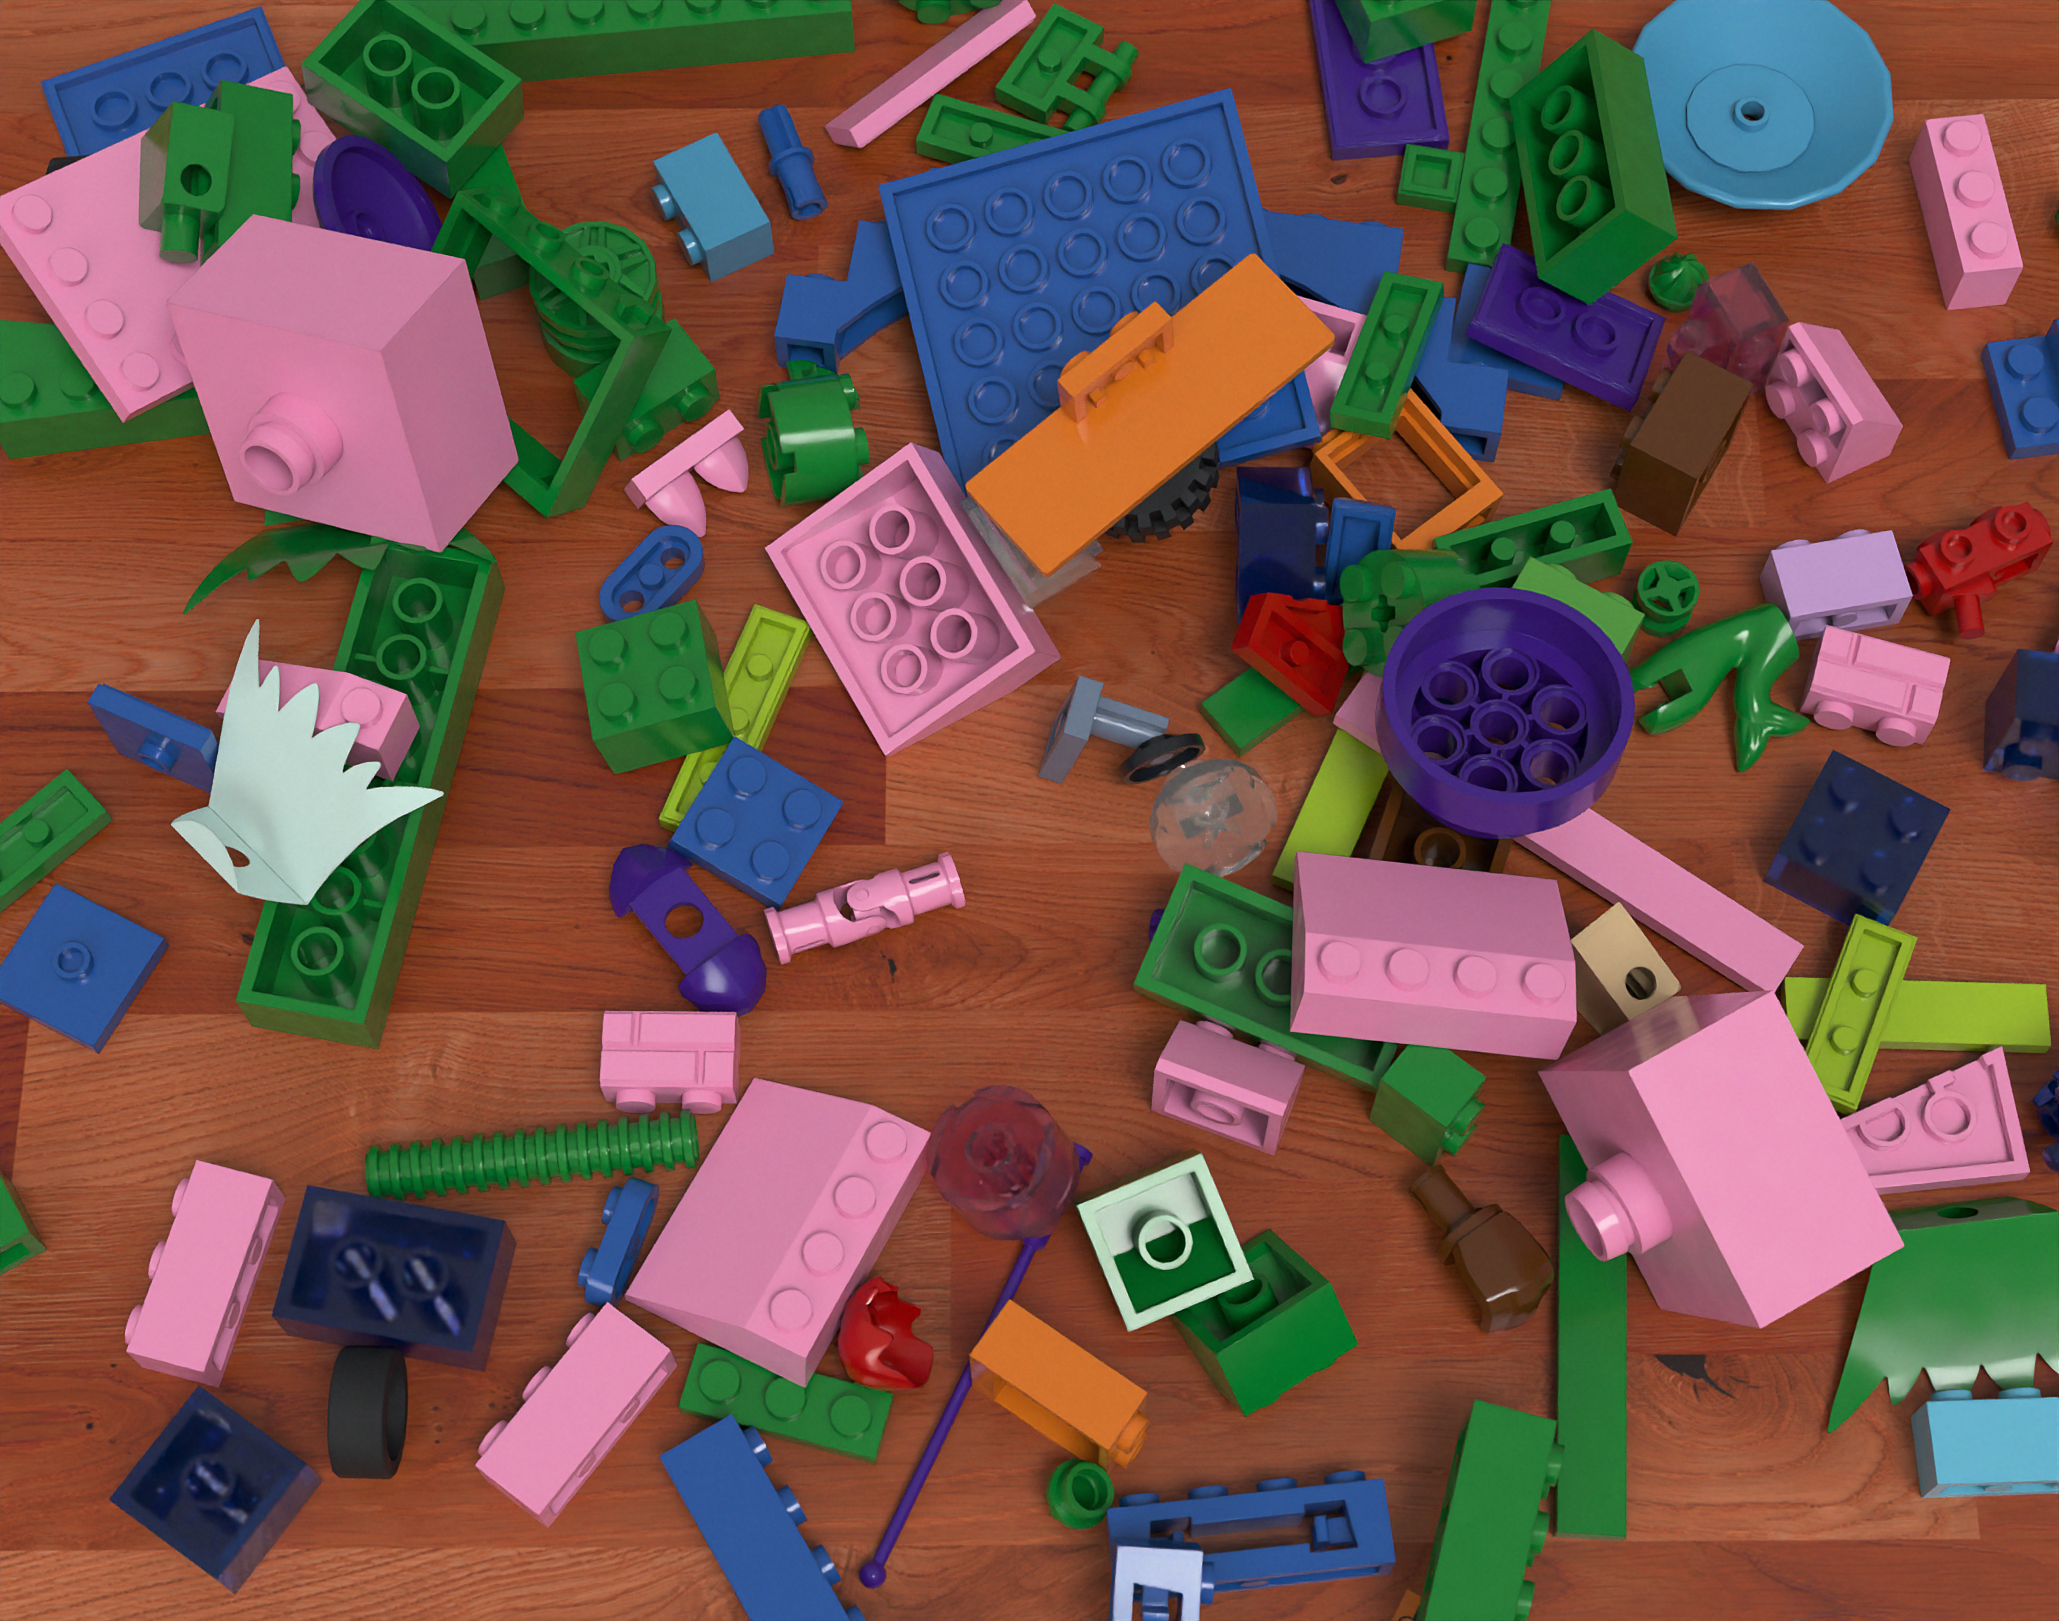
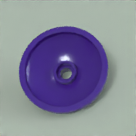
M356 135L340 137L321 150L315 163L312 185L314 207L321 229L431 252L441 230L442 223L424 188L393 153L375 141Z

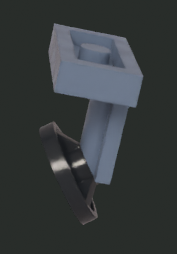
M1079 675L1053 720L1038 777L1062 784L1086 745L1089 735L1136 749L1132 756L1126 759L1118 768L1123 782L1129 785L1152 781L1173 773L1200 757L1206 747L1200 734L1197 733L1182 735L1165 734L1170 718L1100 696L1104 683Z

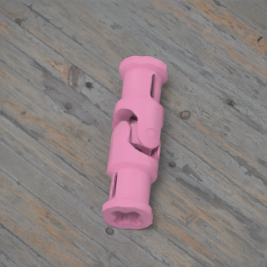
M947 851L938 854L937 862L902 873L897 868L890 869L875 875L873 879H862L818 892L814 901L779 912L773 907L764 909V914L778 959L782 965L791 962L792 954L827 943L833 948L879 933L884 928L892 929L914 923L915 915L949 904L958 909L966 906L955 864ZM846 903L849 904L852 912L851 921L839 913Z

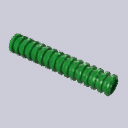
M690 1109L681 1110L680 1117L671 1118L670 1112H661L659 1119L651 1120L649 1114H641L638 1122H630L628 1116H624L618 1119V1124L612 1125L609 1124L608 1119H599L597 1126L589 1127L587 1121H580L577 1123L576 1129H568L566 1123H562L556 1126V1131L550 1132L547 1131L546 1126H537L533 1134H527L525 1128H518L515 1130L514 1136H506L504 1130L494 1132L493 1138L486 1139L484 1133H475L471 1141H465L463 1135H457L452 1138V1143H444L443 1139L439 1137L433 1138L431 1145L424 1146L421 1140H413L410 1148H403L400 1142L390 1144L389 1150L384 1151L379 1144L371 1145L365 1156L366 1183L370 1198H373L375 1204L378 1205L384 1204L387 1197L394 1196L396 1202L406 1201L408 1194H415L417 1200L426 1199L428 1192L433 1191L436 1192L438 1197L448 1196L451 1189H456L459 1195H466L469 1193L470 1187H477L479 1192L483 1193L488 1192L490 1185L498 1184L500 1190H508L512 1182H519L521 1188L530 1187L532 1180L540 1179L542 1186L550 1185L552 1178L560 1177L563 1183H570L573 1180V1175H581L584 1181L593 1179L594 1173L602 1172L604 1178H612L614 1171L623 1170L625 1176H632L635 1173V1168H644L645 1173L649 1174L655 1172V1166L661 1165L665 1166L666 1171H674L678 1163H685L687 1169H693L696 1167L697 1161H699L698 1132L695 1115L691 1114Z

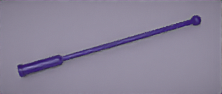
M1063 1141L1059 1149L1060 1156L1021 1235L1024 1246L976 1345L1009 1299L1013 1300L1035 1252L1046 1247L1084 1166L1089 1165L1093 1154L1085 1147L1071 1141ZM970 1358L872 1561L864 1563L859 1570V1580L866 1588L876 1589L886 1580L884 1566L972 1385Z

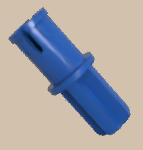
M777 104L770 109L762 110L758 115V122L772 156L768 164L769 171L774 177H778L782 185L791 216L796 220H806L823 212L822 208H826L828 205L812 166L814 154L812 150L802 146L786 106Z

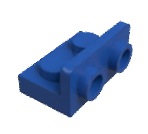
M2054 319L2046 336L1986 343L1981 353L2009 460L2059 454V319Z

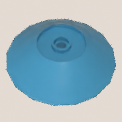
M1675 0L1643 26L1632 49L1634 53L1644 58L1665 172L1686 190L1736 209L1792 210L1840 194L1876 163L1894 121L1891 74L1869 34L1828 0ZM1743 116L1755 118L1757 121L1747 120Z

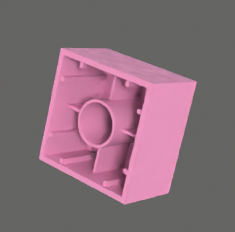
M253 214L165 302L229 487L236 502L399 543L424 546L427 550L441 553L519 461L465 259Z
M1773 990L1671 997L1538 1071L1588 1168L1587 1182L1582 1183L1565 1196L1566 1209L1575 1230L1590 1252L1602 1262L1620 1256L1627 1251L1630 1252L1661 1310L1761 1329L1905 1246Z

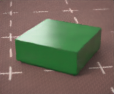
M1407 144L1396 204L1454 214L1465 153Z

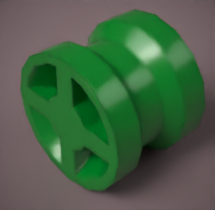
M1666 560L1657 561L1647 566L1640 574L1631 604L1634 609L1645 614L1640 627L1643 632L1659 638L1672 637L1682 632L1688 625L1700 593L1698 579L1692 570L1682 563ZM1660 600L1663 603H1667L1669 609L1661 607L1657 603L1654 604L1653 601Z

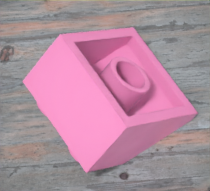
M1180 1020L1155 1067L1151 1111L1275 1156L1301 1087L1305 1065L1295 1062L1293 1056L1266 1044H1259L1256 1048L1233 1039L1230 1031L1215 1023L1198 1021L1196 1025Z

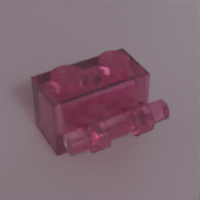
M1753 262L1698 285L1687 320L1670 337L1667 346L1668 357L1661 364L1658 376L1664 367L1675 371L1686 351H1689L1753 383L1754 386L1750 395L1764 386L1789 319Z

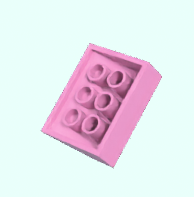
M912 442L765 548L885 756H892L1013 692L1062 658L939 452Z
M1296 852L1294 861L1290 1032L1558 1060L1577 1022L1575 958L1557 880Z
M754 1078L625 1293V1300L806 1388L840 1327L841 1317L847 1300L864 1284L929 1167L932 1133L871 1104Z

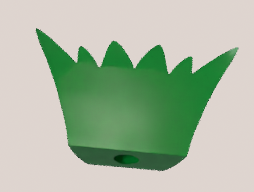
M265 509L264 526L305 520ZM319 522L265 530L235 549L213 568L190 597L183 615L192 610L221 584L245 569H248L247 580L251 581L282 561H285L293 576L299 582H303L319 572L338 553L361 568L375 570L391 543L418 552L426 551V547L391 540L370 544L371 535ZM462 527L450 543H448L485 560L497 563L489 549L465 527Z
M2011 1196L1888 1210L1887 1212L1905 1246L1872 1264L1857 1325L1830 1411L1827 1433L1830 1434L1839 1428L1869 1397L1885 1377H1888L1891 1404L1893 1406L1898 1405L1912 1389L1923 1367L1927 1370L1935 1392L1947 1390L1970 1391L1981 1364L1989 1376L2003 1390L2033 1388L2037 1353H2040L2047 1364L2059 1374V1211L2033 1201Z

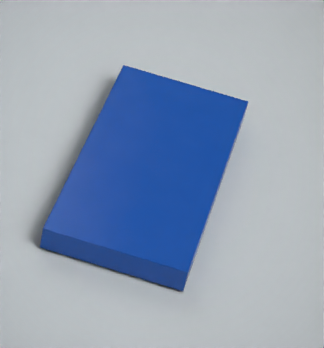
M262 6L41 81L40 83L67 156L70 157L92 155L149 129L173 101L196 106L206 103L221 80L248 84L285 67V63Z

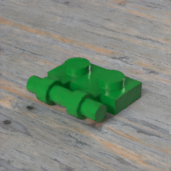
M1054 3L995 87L996 101L1045 125L1058 108L1070 115L1061 128L1069 132L1098 125L1106 115L1105 105L1114 91L1123 90L1132 77L1131 66L1138 58L1139 52L1135 46L1126 41L1120 42L1113 53L1100 48L1104 41L1103 26ZM1083 70L1096 77L1087 91L1073 86Z

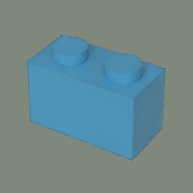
M717 132L653 161L657 185L650 188L654 203L665 221L674 218L681 230L676 233L685 258L691 266L700 263L710 282L774 254L770 221Z

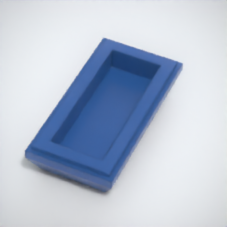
M1346 497L1334 498L1320 600H1327V604L1339 606L1344 600L1340 591V577L1343 570L1349 565H1357L1363 557L1373 551L1391 549L1396 515L1394 507Z

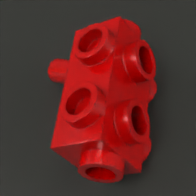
M2027 501L2018 506H1998L1989 509L1974 519L1970 527L1966 529L1943 530L1931 535L1917 547V555L1914 561L1904 565L1913 595L1912 598L1921 601L1930 617L1955 607L1960 638L1975 639L1983 636L1985 629L1981 604L1988 602L1997 595V587L2037 570L2054 541L2051 538V531L2046 518L2039 510L2032 509Z

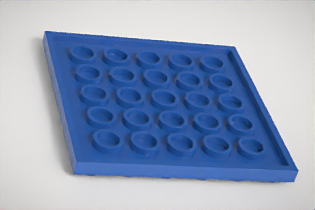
M1231 88L878 185L944 461L986 531L998 527L967 494L966 483L1061 407L1057 380L1060 378L1061 371L1074 356L1082 351H1089L1090 353L1109 338L1111 330L1120 319L1133 311H1137L1140 314L1154 301L1172 317L1249 254H1256L1280 278ZM1304 370L1216 441L1220 456L1217 469L1322 442Z

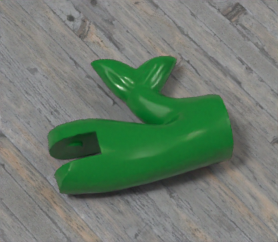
M1765 601L1722 617L1675 639L1631 668L1629 674L1634 693L1639 690H1648L1657 685V681L1660 680L1671 701L1670 703L1665 701L1659 704L1651 713L1637 719L1647 734L1661 735L1673 731L1694 719L1708 704L1726 675L1733 668L1737 669L1733 689V706L1737 716L1733 734L1737 770L1740 773L1747 771L1760 759L1770 737H1790L1803 731L1809 725L1810 719L1774 703L1770 697L1771 688L1774 683L1800 656L1796 638L1782 611L1774 603Z

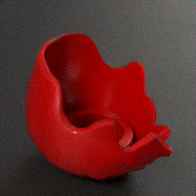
M882 1276L874 1277L864 1283L846 1302L840 1321V1335L838 1338V1353L842 1367L856 1384L868 1389L908 1391L922 1388L930 1378L934 1356L933 1347L921 1341L912 1333V1322L920 1316L921 1308L915 1304L902 1301L897 1295L899 1286L884 1282Z

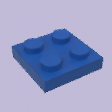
M734 736L673 834L667 847L767 907H773L778 912L844 802Z

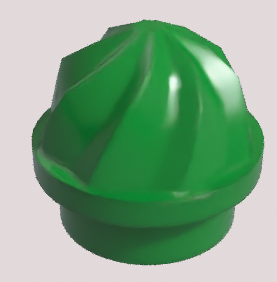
M1676 251L1672 255L1658 260L1652 267L1649 276V289L1655 302L1662 309L1673 313L1685 312L1698 305L1705 298L1710 283L1705 266L1698 261L1693 253L1683 255Z
M1074 1459L1058 1465L1051 1472L1047 1481L1046 1492L1043 1496L1048 1501L1049 1515L1053 1519L1058 1520L1071 1529L1084 1530L1097 1525L1104 1519L1107 1509L1111 1507L1113 1502L1114 1488L1109 1475L1102 1467L1092 1462Z

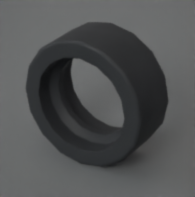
M347 1345L339 1351L330 1383L327 1414L329 1459L332 1471L339 1478L391 1479L398 1471L406 1437L408 1382L404 1354L397 1346Z

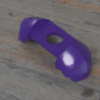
M639 844L623 848L613 864L609 883V900L615 915L621 918L631 911L635 913L686 975L678 986L679 992L682 997L692 1001L700 1012H736L737 1017L750 1013L766 990L767 968L761 957L760 947L754 937L750 934L739 936L685 872L692 866V863L686 857L662 846ZM680 906H692L698 909L703 915V925L696 935L685 939L672 936L667 931L665 923L667 916L673 909Z

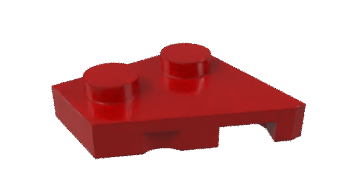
M1271 592L1251 595L1230 650L1314 716L1332 713L1350 665L1343 654V639L1345 636L1343 606L1327 604V600L1313 598L1295 600L1291 595Z

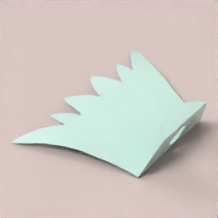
M257 619L245 640L230 687L209 805L181 815L170 825L238 893L264 900L308 905L328 876L363 841L400 816L443 796L444 793L434 789L403 786L367 789V786L381 767L379 762L361 763L343 772L348 754L359 733L360 724L355 722L337 725L312 737L319 705V686L316 683L300 690L280 711L278 710L280 696L279 667L274 666L266 676L261 687L259 685L258 650L260 625L259 619ZM225 846L242 852L248 857L250 864L245 867L233 866Z

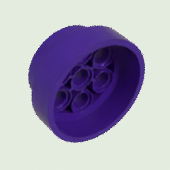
M1500 587L1469 590L1439 600L1421 611L1403 628L1394 641L1384 667L1375 711L1377 740L1382 756L1397 782L1435 820L1455 831L1474 837L1486 839L1516 838L1558 827L1584 813L1603 795L1615 776L1631 733L1635 712L1634 690L1628 668L1611 639L1593 621L1575 608L1549 596L1528 590ZM1496 684L1509 685L1515 690H1506ZM1435 699H1447L1455 705H1445ZM1546 723H1556L1561 725L1565 729H1555L1550 727ZM1485 738H1497L1503 741L1505 744H1493L1487 741ZM1424 752L1437 753L1445 759H1431ZM1534 777H1546L1552 780L1555 784H1544L1539 782Z

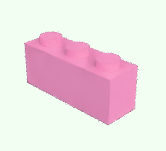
M1984 114L1925 120L1910 155L1909 162L1946 310L2005 305L2024 266Z
M196 1160L190 1179L184 1178L179 1183L172 1203V1215L175 1217L167 1242L160 1241L157 1244L150 1260L148 1274L152 1282L144 1304H138L134 1307L126 1325L125 1342L129 1344L126 1352L141 1367L219 1388L286 1201V1197L272 1179Z
M608 1302L597 1315L590 1312L575 1325L566 1341L569 1350L553 1369L545 1366L532 1378L522 1396L526 1403L509 1423L505 1420L498 1422L485 1436L478 1449V1453L482 1457L475 1466L484 1479L547 1528L550 1527L677 1368V1363L668 1347Z

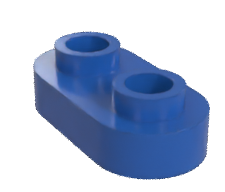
M667 525L651 532L602 584L599 601L606 622L611 623L675 605L699 580L704 571L705 558L698 536L690 529L679 525ZM673 558L685 561L677 569H668L664 566L668 560ZM631 601L643 603L642 608L636 612H626L623 610V607Z
M631 1177L626 1182L624 1188L619 1186L612 1188L602 1215V1224L608 1225L599 1249L594 1247L588 1249L578 1274V1286L586 1288V1303L601 1308L607 1302L615 1308L619 1305L655 1215L659 1198L658 1185Z

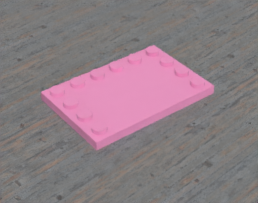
M285 66L246 85L293 94V119L300 121L301 134L297 151L292 156V173H296L300 177V193L296 207L292 210V222L321 228L313 202V174L315 163L321 150L335 141L336 138L315 107L308 103L305 92L288 67ZM149 129L0 196L1 246L123 423L195 387L165 302L200 268L201 238H199L198 259L190 263L171 262L159 256L161 232L147 230L139 225L141 138Z

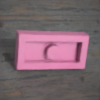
M730 409L632 478L623 490L638 509L646 504L666 524L686 527L702 538L706 535V510L701 491L690 471L695 469L702 478L720 489L743 493L747 489L749 466L746 452L737 436L744 428Z

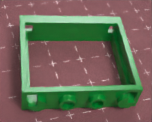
M499 185L460 190L454 198L431 252L465 259L469 276L472 280L493 234L621 340L563 461L507 415L519 461L505 476L503 481L546 518L584 508L673 329L654 314L653 307L647 301L636 295L629 294L609 277V271L602 264L584 257L565 241V235L562 231L547 222L540 221L521 205V199L513 191Z

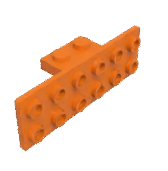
M1249 254L1172 317L1154 301L1140 314L1137 311H1133L1120 319L1111 330L1109 338L1091 353L1089 351H1082L1074 356L1061 371L1060 378L1057 380L1061 407L971 478L965 485L966 492L1044 577H1050L1333 347L1335 335L1256 254Z

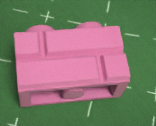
M1825 625L1813 652L1799 710L1800 712L1814 715L1815 721L1827 728L1843 730L1855 726L1876 732L1877 738L1889 745L1900 747L1910 746L1913 743L1923 745L1938 717L1950 658Z
M605 1011L603 1016L600 1087L606 1102L616 1103L618 1110L628 1113H648L654 1111L656 1103H682L683 1110L690 1109L691 1113L711 1114L719 1112L722 1104H737L741 1028L736 1012Z

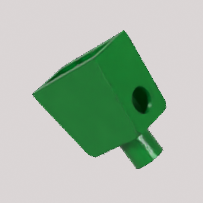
M173 101L141 138L138 222L144 229L161 232L159 256L165 260L177 263L196 261L198 259L199 238L223 216L235 124L234 113Z

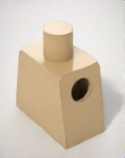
M1617 902L1571 939L1576 968V1009L1601 1036L1666 1001L1681 989L1677 978L1620 902Z

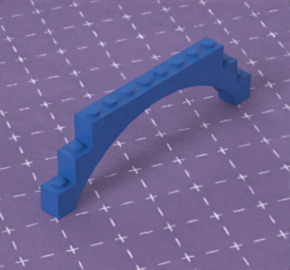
M930 167V171H931V170H935V169H939V168ZM1262 207L1280 279L1297 296L1368 315L1384 271L1398 273L1404 229L1387 227L1385 224L1376 221L1355 223L1332 220L1315 213L1294 215L1271 212ZM859 220L847 282L838 281L830 276L818 273L806 276L787 274L774 335L779 367L787 368L786 362L810 360L817 362V366L838 374L840 360L879 331L909 315L886 220L879 222ZM1444 297L1410 388L1474 460L1494 463L1502 433L1509 369L1495 368L1482 361H1466L1463 363L1448 361L1456 298Z

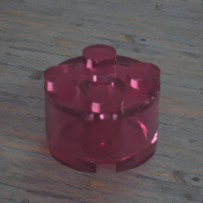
M986 1086L972 1092L976 1097L968 1100L958 1108L954 1104L949 1107L936 1122L931 1132L926 1152V1161L930 1175L933 1177L942 1197L975 1231L989 1238L1014 1241L1029 1237L1042 1238L1051 1234L1057 1228L1060 1217L1072 1202L1079 1183V1152L1066 1132L1045 1107L1030 1093L1012 1086Z

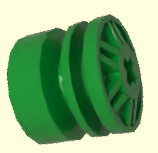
M605 221L580 222L560 230L565 235V241L584 257L602 264L609 271V277L629 294L636 295L647 301L653 307L654 314L666 323L656 263L644 240L626 227ZM530 266V294L538 316L543 343L553 363L571 377L578 378L612 357L621 340L535 268Z

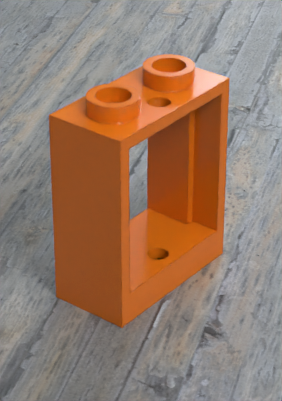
M1410 388L1394 432L1397 430L1454 495L1456 500L1402 540L1393 531L1391 549H1431L1433 540L1436 537L1479 526L1491 520L1504 493ZM1337 428L1332 429L1322 437V442L1316 443L1313 446L1311 452L1314 456L1306 479L1331 508L1334 498L1339 497L1367 501L1341 470L1376 446L1384 438L1351 431L1343 432Z
M1011 1299L1007 1301L969 1355L972 1387L1076 1459L1095 1463L1102 1467L1108 1475L1117 1463L1127 1469L1149 1437V1434L1145 1432L1151 1421L1150 1418L1145 1416L1148 1392Z

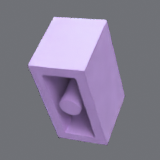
M1858 529L1846 532L1835 540L1812 544L1808 540L1789 541L1780 545L1775 550H1771L1759 578L1766 602L1774 603L1782 611L1794 633L1796 641L1820 637L1825 625L1847 631H1857L1898 624L1913 597L1892 530L1870 534L1868 530Z

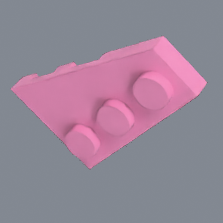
M2002 1046L1982 1055L1978 1060L1952 1072L1948 1070L1929 1079L1926 1084L1893 1099L1889 1097L1840 1120L1878 1195L2024 1180L2030 1173Z

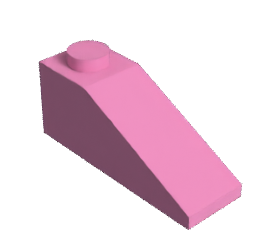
M258 659L260 687L274 666L279 667V711L300 690L316 683L319 686V705L312 737L337 725L359 723V733L345 764L353 767L366 762H379L381 767L375 775L393 781L420 728L407 694L347 672ZM232 681L216 710L218 717L223 719Z

